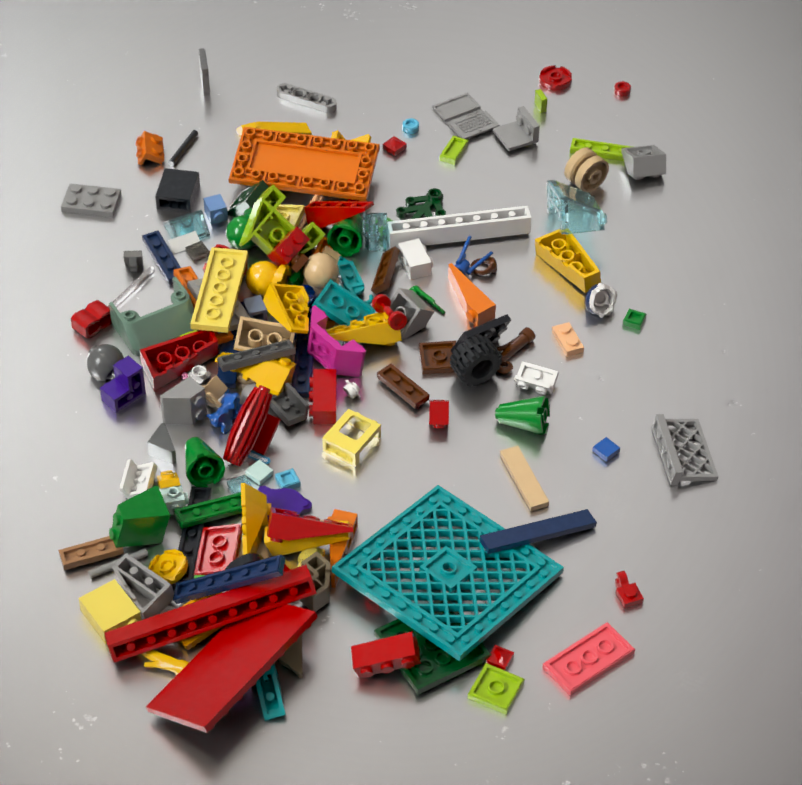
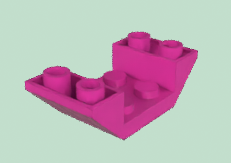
M314 305L311 312L307 352L326 369H336V375L362 376L366 354L364 347L354 339L341 346L326 331L328 316Z

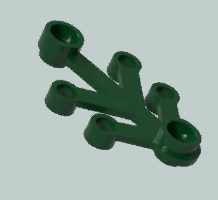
M432 188L424 196L407 197L405 199L406 207H398L396 209V216L398 218H405L408 213L416 212L411 219L422 218L423 215L425 217H433L430 210L432 205L436 209L435 216L446 215V211L443 210L441 205L443 201L441 190ZM425 202L422 205H416V203Z

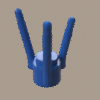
M468 236L455 264V267L464 275H471L473 270L493 254L492 251L470 267L469 261L465 259V252L470 243L471 236Z

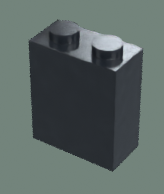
M165 168L155 195L156 209L191 213L200 187L199 172Z

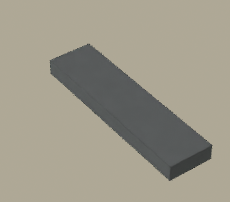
M288 339L217 358V362L221 370L226 372L296 354V349Z

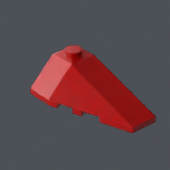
M271 507L267 537H271L270 540L273 542L283 543V540L289 541L353 532L354 527L351 524L330 519H324L323 522L320 521V518L312 515L300 517L295 511Z

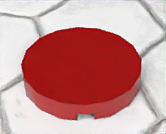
M551 65L541 70L539 83L548 90H564L572 83V73L565 67L560 66L558 68L556 65Z

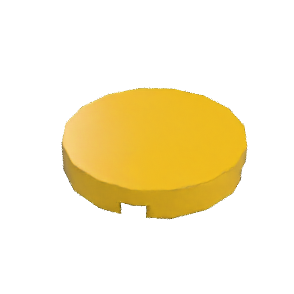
M170 549L163 551L164 554L156 555L149 563L148 569L170 584H174L187 572L188 560L181 551Z

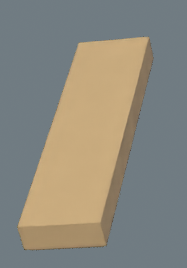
M519 446L500 450V457L529 510L534 511L548 507L549 500Z

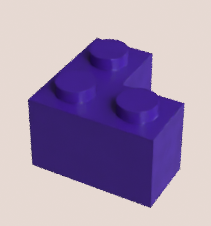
M129 355L113 365L115 378L100 387L101 400L115 413L146 394L143 367Z

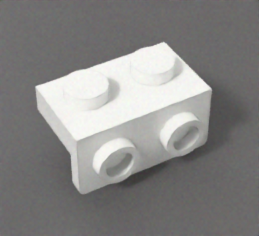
M522 361L514 381L521 389L527 390L530 388L542 395H546V393L552 395L559 373L552 369Z
M132 459L127 460L120 484V490L127 499L153 487L158 468L155 462L137 466Z

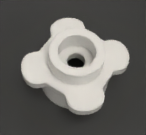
M197 365L192 368L188 377L190 376L196 382L202 384L206 378L211 377V373L204 366Z
M345 380L347 384L343 389L351 399H354L356 396L360 398L359 386L355 382L350 383L348 380Z

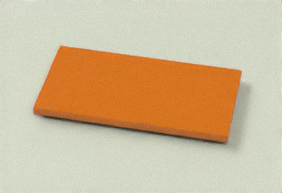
M244 127L228 180L231 184L252 186L263 180L268 187L274 185L278 190L367 201L380 144Z

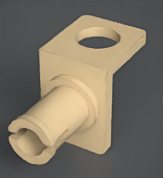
M213 376L206 385L201 386L205 388L207 404L210 407H221L222 404L218 400L228 388L217 376Z

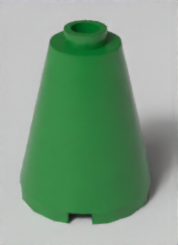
M359 214L339 221L328 232V245L330 244L332 249L341 254V256H352V254L358 253L362 247L363 219Z
M546 396L503 403L495 410V418L498 419L500 424L540 435H545L548 431L549 423H546L547 417H550V404Z
M192 437L186 441L185 467L189 482L196 487H208V484L218 483L225 472L223 459L199 437Z

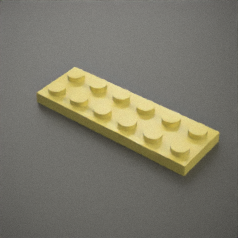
M211 248L190 323L191 329L229 332L248 258V251Z

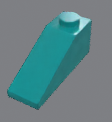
M274 663L270 670L265 672L256 683L265 721L286 715L276 664Z

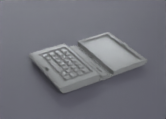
M469 93L450 98L432 106L433 110L456 135L466 140L500 126L487 111L481 109V106Z

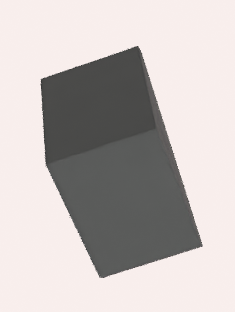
M161 423L147 442L148 454L168 463L176 464L175 448L165 423Z

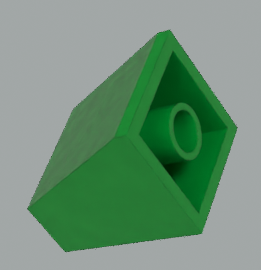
M154 486L117 505L116 513L113 514L112 528L109 529V537L113 540L116 548L163 542L170 513L158 486Z

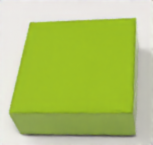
M538 89L535 90L534 103L540 113H544L547 111L548 99L543 91Z

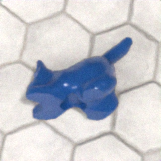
M229 389L226 390L220 401L222 406L215 413L207 414L210 423L215 428L221 427L223 434H227L230 431L232 420L237 418L242 406L239 403L241 398L239 393H230Z

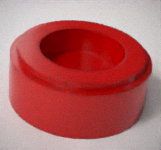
M625 81L617 82L614 86V93L621 97L628 96L631 93V85Z

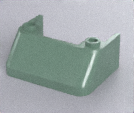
M176 277L173 278L174 292L171 294L172 305L141 317L133 310L120 313L113 302L109 303L111 324L133 355L140 356V349L177 338L182 334L195 330L191 329L190 325L194 312L192 301L188 292Z

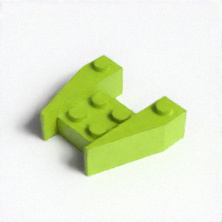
M274 185L266 189L254 203L239 243L240 247L251 239L268 255L288 232L295 228L276 210L286 196ZM313 222L302 229V232L310 240L297 254L300 252L304 254L311 250L325 236V233Z

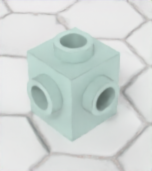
M182 485L159 488L170 515H174V509L185 507L186 504H189L188 493H183Z

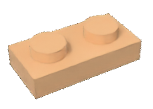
M570 322L552 326V333L566 357L584 352V346Z

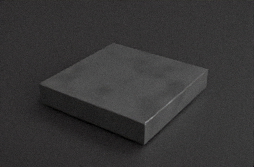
M202 48L199 49L203 95L209 96L210 85L205 49Z

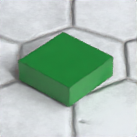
M629 308L623 319V325L640 330L647 314Z

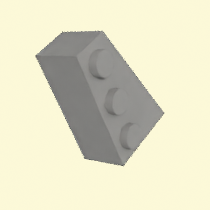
M127 553L112 566L116 580L139 609L142 619L160 614L173 600L174 591L171 584Z

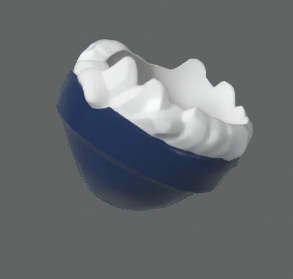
M603 283L592 286L586 294V308L591 314L600 316V318H603L605 315L609 316L614 310L617 291Z

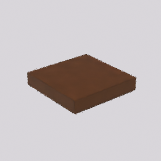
M456 341L419 343L422 375L454 373L450 365V357L452 355L451 349Z

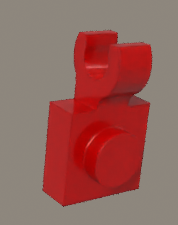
M624 570L617 572L618 578L615 581L619 588H616V595L623 608L626 609L642 604L644 598L636 583L629 584Z

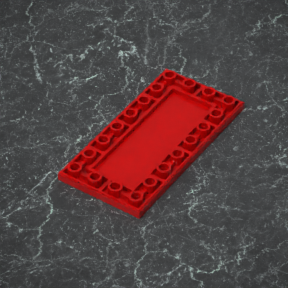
M285 604L227 624L146 706L147 711L208 733L229 712L232 706L241 700L243 695L257 683V680L270 670L271 666L278 658L284 655L285 651L298 640L301 634L311 627L312 623L318 618L316 612Z

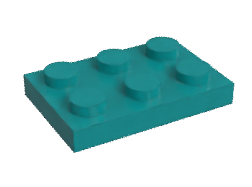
M331 279L312 305V307L316 305L339 325L349 326L350 321H362L364 316L375 313L371 305Z

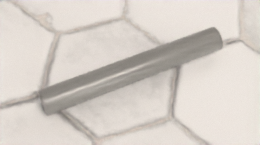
M145 548L129 555L139 560L147 557L148 552ZM119 559L89 570L90 578L113 570L112 566Z

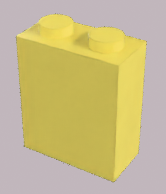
M115 579L78 598L80 611L105 644H107L105 632L141 620L139 609Z

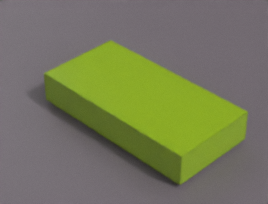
M452 136L440 154L439 161L455 165L467 148L469 140Z

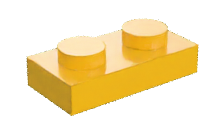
M172 470L160 472L161 475H157L160 489L180 485L177 473H173Z

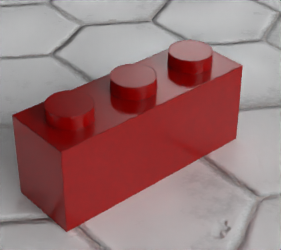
M313 369V377H310V388H313V391H309V402H313V405H309V417H313V424H335L336 369Z
M413 632L351 646L353 669L359 678H369L374 674L390 673L396 669L412 668L414 665L421 664L418 640Z

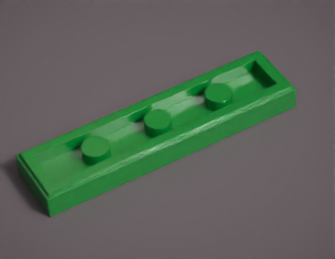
M241 492L174 509V516L180 528L183 529L242 513Z

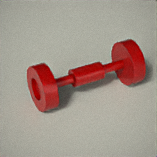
M379 294L375 296L372 301L373 309L378 313L385 312L389 317L388 325L393 330L404 328L407 323V317L401 311L394 312L390 308L391 300L387 295Z

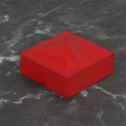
M395 136L382 144V149L394 156L407 148V143Z
M494 645L490 652L491 657L486 659V663L506 671L514 657V652Z

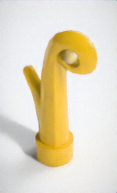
M155 650L141 653V655L152 661L145 662V667L174 672L175 675L189 663L186 660H178Z

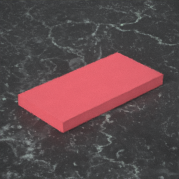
M606 622L544 662L542 668L571 696L635 654V649Z

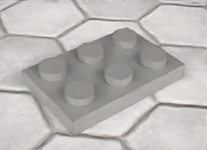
M70 183L61 205V212L113 218L121 197V189Z

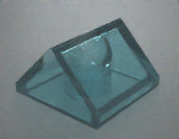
M202 209L163 222L172 239L193 231L197 232L199 240L210 236Z

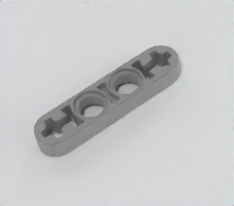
M287 83L277 86V96L280 99L325 113H333L337 109L335 98Z

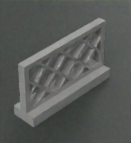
M656 414L651 428L670 486H678L680 481H717L718 474L699 419H665L664 414ZM668 426H674L678 430L675 432L668 428ZM685 426H694L695 431L693 432ZM682 431V432L686 433L687 435H689L690 437H689L688 439H686V438H684L683 436H681L679 433ZM675 438L683 444L679 446L673 442V439ZM694 438L699 441L700 446L692 443L691 440ZM687 445L695 451L693 453H690L689 451L685 450L684 447ZM681 453L688 459L684 461L678 457V454ZM700 453L705 457V460L703 461L695 455ZM692 460L700 466L696 468L689 464V462ZM685 467L693 473L684 474L683 468ZM704 467L705 469L710 471L711 474H705L700 470Z

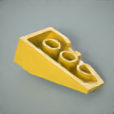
M270 283L263 299L267 311L290 333L308 334L309 297L304 286Z
M241 483L243 555L257 552L265 532V527L268 525L271 503H267V495L246 483Z

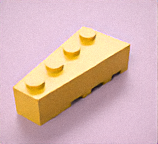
M567 226L534 239L536 255L586 293L592 286L601 283L600 270Z

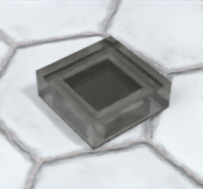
M202 241L185 247L186 253L194 262L210 255V251Z

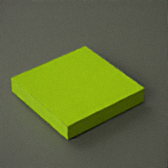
M485 663L470 689L467 699L507 715L524 685L525 679Z

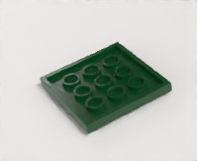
M434 601L433 604H443V601ZM434 612V615H444V612ZM449 612V615H459V612ZM399 619L374 630V636L377 640L413 632L418 640L421 664L414 665L412 668H400L399 670L417 695L486 662V659L491 657V654L481 642L462 660L458 661ZM450 623V626H461V624Z

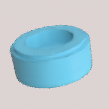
M408 118L403 121L402 130L407 134L417 133L419 131V122L416 119Z

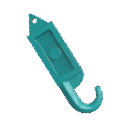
M339 256L337 263L339 267L338 276L343 287L355 296L360 295L365 290L364 283L353 261H348ZM369 295V300L365 301L369 305L374 299L373 295Z

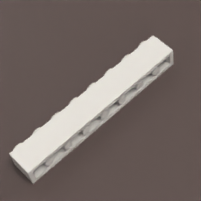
M528 206L387 222V240L390 249L394 246L398 248V243L418 238L422 245L426 246L466 241L468 236H471V240L528 234L531 232V214Z

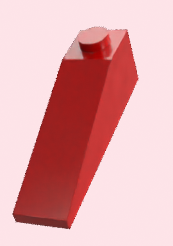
M313 201L304 207L307 224L313 222L320 229H324L328 225L368 210L374 205V202Z

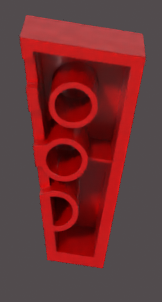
M199 330L140 349L141 365L153 390H158L180 377L182 373H187L194 366L201 365L218 355V340L213 331Z

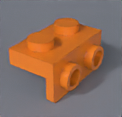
M147 131L138 136L135 143L137 146L136 157H138V164L142 165L146 159L162 164L165 160L163 137Z

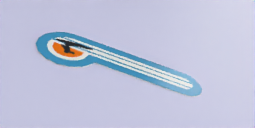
M251 451L247 456L256 461L260 460L265 464L270 463V458Z

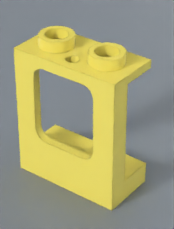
M348 409L323 436V451L356 467L360 462V452L374 437L381 438V424ZM347 423L365 433L355 440L339 431Z

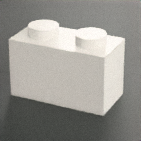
M419 238L398 243V249L400 250L398 257L410 280L431 275L433 260L431 256L428 257L426 246L422 245Z

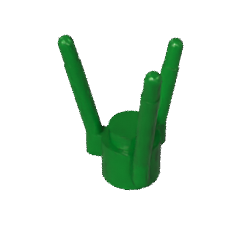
M415 285L409 289L413 290L423 301L426 300L442 314H445V311L435 303V300L419 286Z

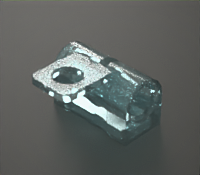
M366 211L363 212V236L365 237V248L367 250L386 252L387 213H369L366 215Z

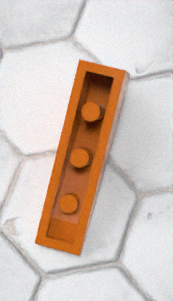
M452 263L448 264V278L468 320L479 326L494 319L496 304Z
M334 509L332 516H328L330 520L349 521L354 527L353 532H350L349 540L329 544L331 570L332 566L345 557L350 550L358 528V514ZM331 572V588H336L339 577Z

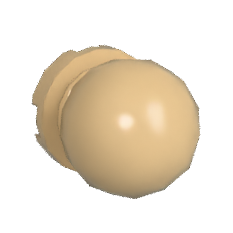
M318 252L309 256V260L303 266V286L307 295L314 299L319 296L330 279L339 284L338 264L336 259L327 253Z

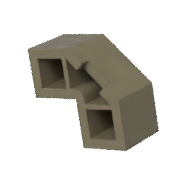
M317 551L301 562V566L307 565L317 594L300 599V601L309 610L315 612L329 602L331 564Z

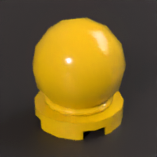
M259 261L252 264L246 274L245 281L247 287L253 294L264 297L270 283H287V277L291 276V268L283 264L278 268L269 261Z

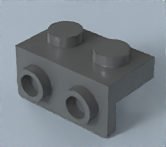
M288 382L284 384L283 392L279 396L272 395L270 407L287 426L307 419L308 402Z

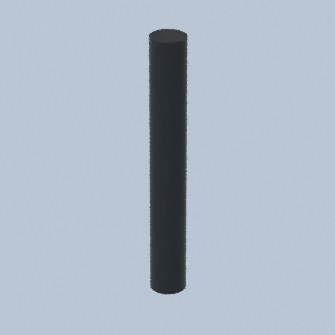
M196 130L189 134L168 161L170 166L175 165L197 137L198 132Z

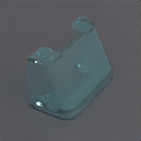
M556 180L547 181V212L549 215L558 212V221H561L560 232L562 235L604 230V224H607V216L596 203L594 196Z

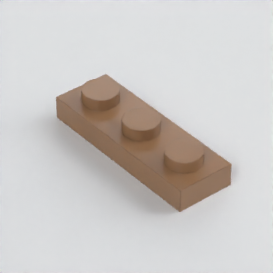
M109 536L58 550L64 570L124 554L123 547L116 548Z

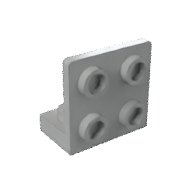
M522 106L518 107L515 122L495 127L493 132L505 148L511 151L539 142L540 126L527 109Z

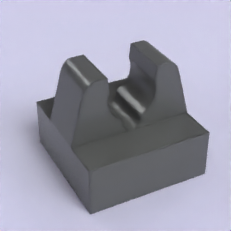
M142 250L124 251L125 266H129L130 272H138V266L143 265Z

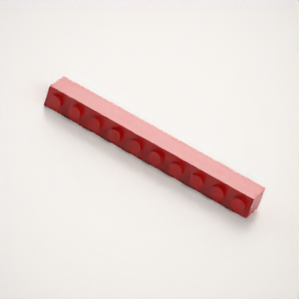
M303 565L283 572V576L235 588L105 632L106 642L112 660L115 663L317 593L308 567Z

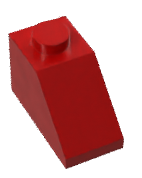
M429 400V425H433V428H445V425H449V400Z

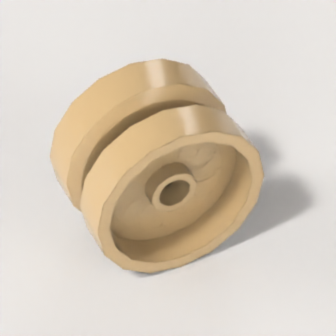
M581 148L568 160L564 169V175L568 181L575 184L581 191L589 193L596 190L603 183L608 174L609 165L606 160L598 156L590 148Z

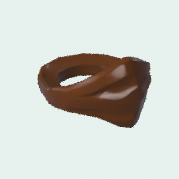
M489 257L482 263L489 265L487 269L473 270V273L478 275L497 272V262L494 257ZM479 258V259L474 260V261L470 264V266L472 267L475 263H477V262H478L480 259H482V258Z

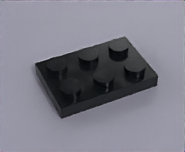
M506 314L463 332L451 349V353L453 354L454 349L460 343L470 339L472 336L482 335L489 338L492 343L497 342L501 338L500 335L507 330V326L511 321L510 317Z

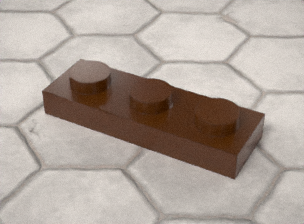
M396 246L382 253L371 288L375 295L386 291L391 285L390 281L400 252Z
M389 364L377 372V378L413 408L416 409L429 400L430 394L394 365Z

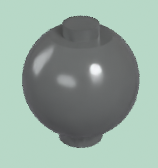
M109 344L93 346L89 350L87 357V369L90 375L101 382H109L108 379L113 380L115 378L113 365L124 358L122 352L117 347Z

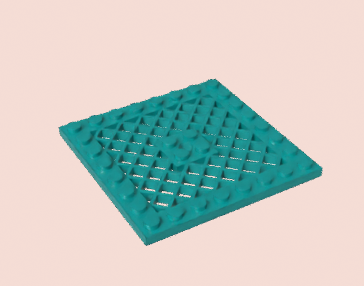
M437 485L334 564L331 572L460 661L563 573L564 567L530 544L488 554L479 541L480 535L504 530L505 528ZM437 516H446L447 519H437ZM424 526H433L434 529H424ZM438 527H448V529H438ZM452 527H462V529H452ZM410 537H421V539H411ZM425 537H435V539H425ZM439 537H449V539H439ZM453 537H463V539H454ZM468 537H477L478 540H469ZM397 547H407L408 550H397ZM412 547H422V550H412ZM426 547H436V550H426ZM455 547H465V550H455ZM469 547H479V550H469ZM384 557H394V560H384ZM398 557L409 558V560H398ZM413 558H423V560H413ZM471 558H481V561L471 560ZM485 558H495V561H485ZM500 558H509V561H500ZM370 568H381V571H370ZM385 568H395V571H385ZM399 568H410V571H400ZM487 568H496L497 571H487ZM501 568H511V571H501ZM516 568H525V571H516ZM386 579H396L397 582H386ZM401 579H411V582H401ZM415 579H426V582H416ZM474 579H484V582H474ZM488 579H498V582H489ZM503 579H512L513 582H503ZM402 590H412V593H402ZM417 590H427V593H417ZM431 590H441L442 593H432ZM461 590H471V593H461ZM475 590H485V593H476ZM490 590H500V593H490ZM418 601H428V604H418ZM433 601H443V604H433ZM447 601H458V604H448ZM462 601H472V604H462ZM477 601H487V604H477ZM434 612H444V615H434ZM449 612H459V615H449ZM464 612H474V615H464ZM450 623H460L461 626H450Z

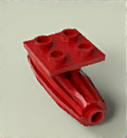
M259 385L258 388L254 387L241 406L227 439L223 455L225 461L241 467L252 449L266 455L281 419L268 414L272 394L269 393L271 389Z

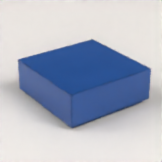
M605 437L593 446L592 451L607 462L620 452V447Z

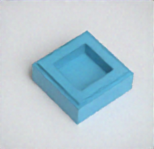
M293 468L275 474V480L280 488L295 489L301 487V482Z

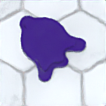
M260 486L258 488V491L267 495V503H271V507L295 511L301 516L312 509L311 501L304 498L294 489H271L267 486Z

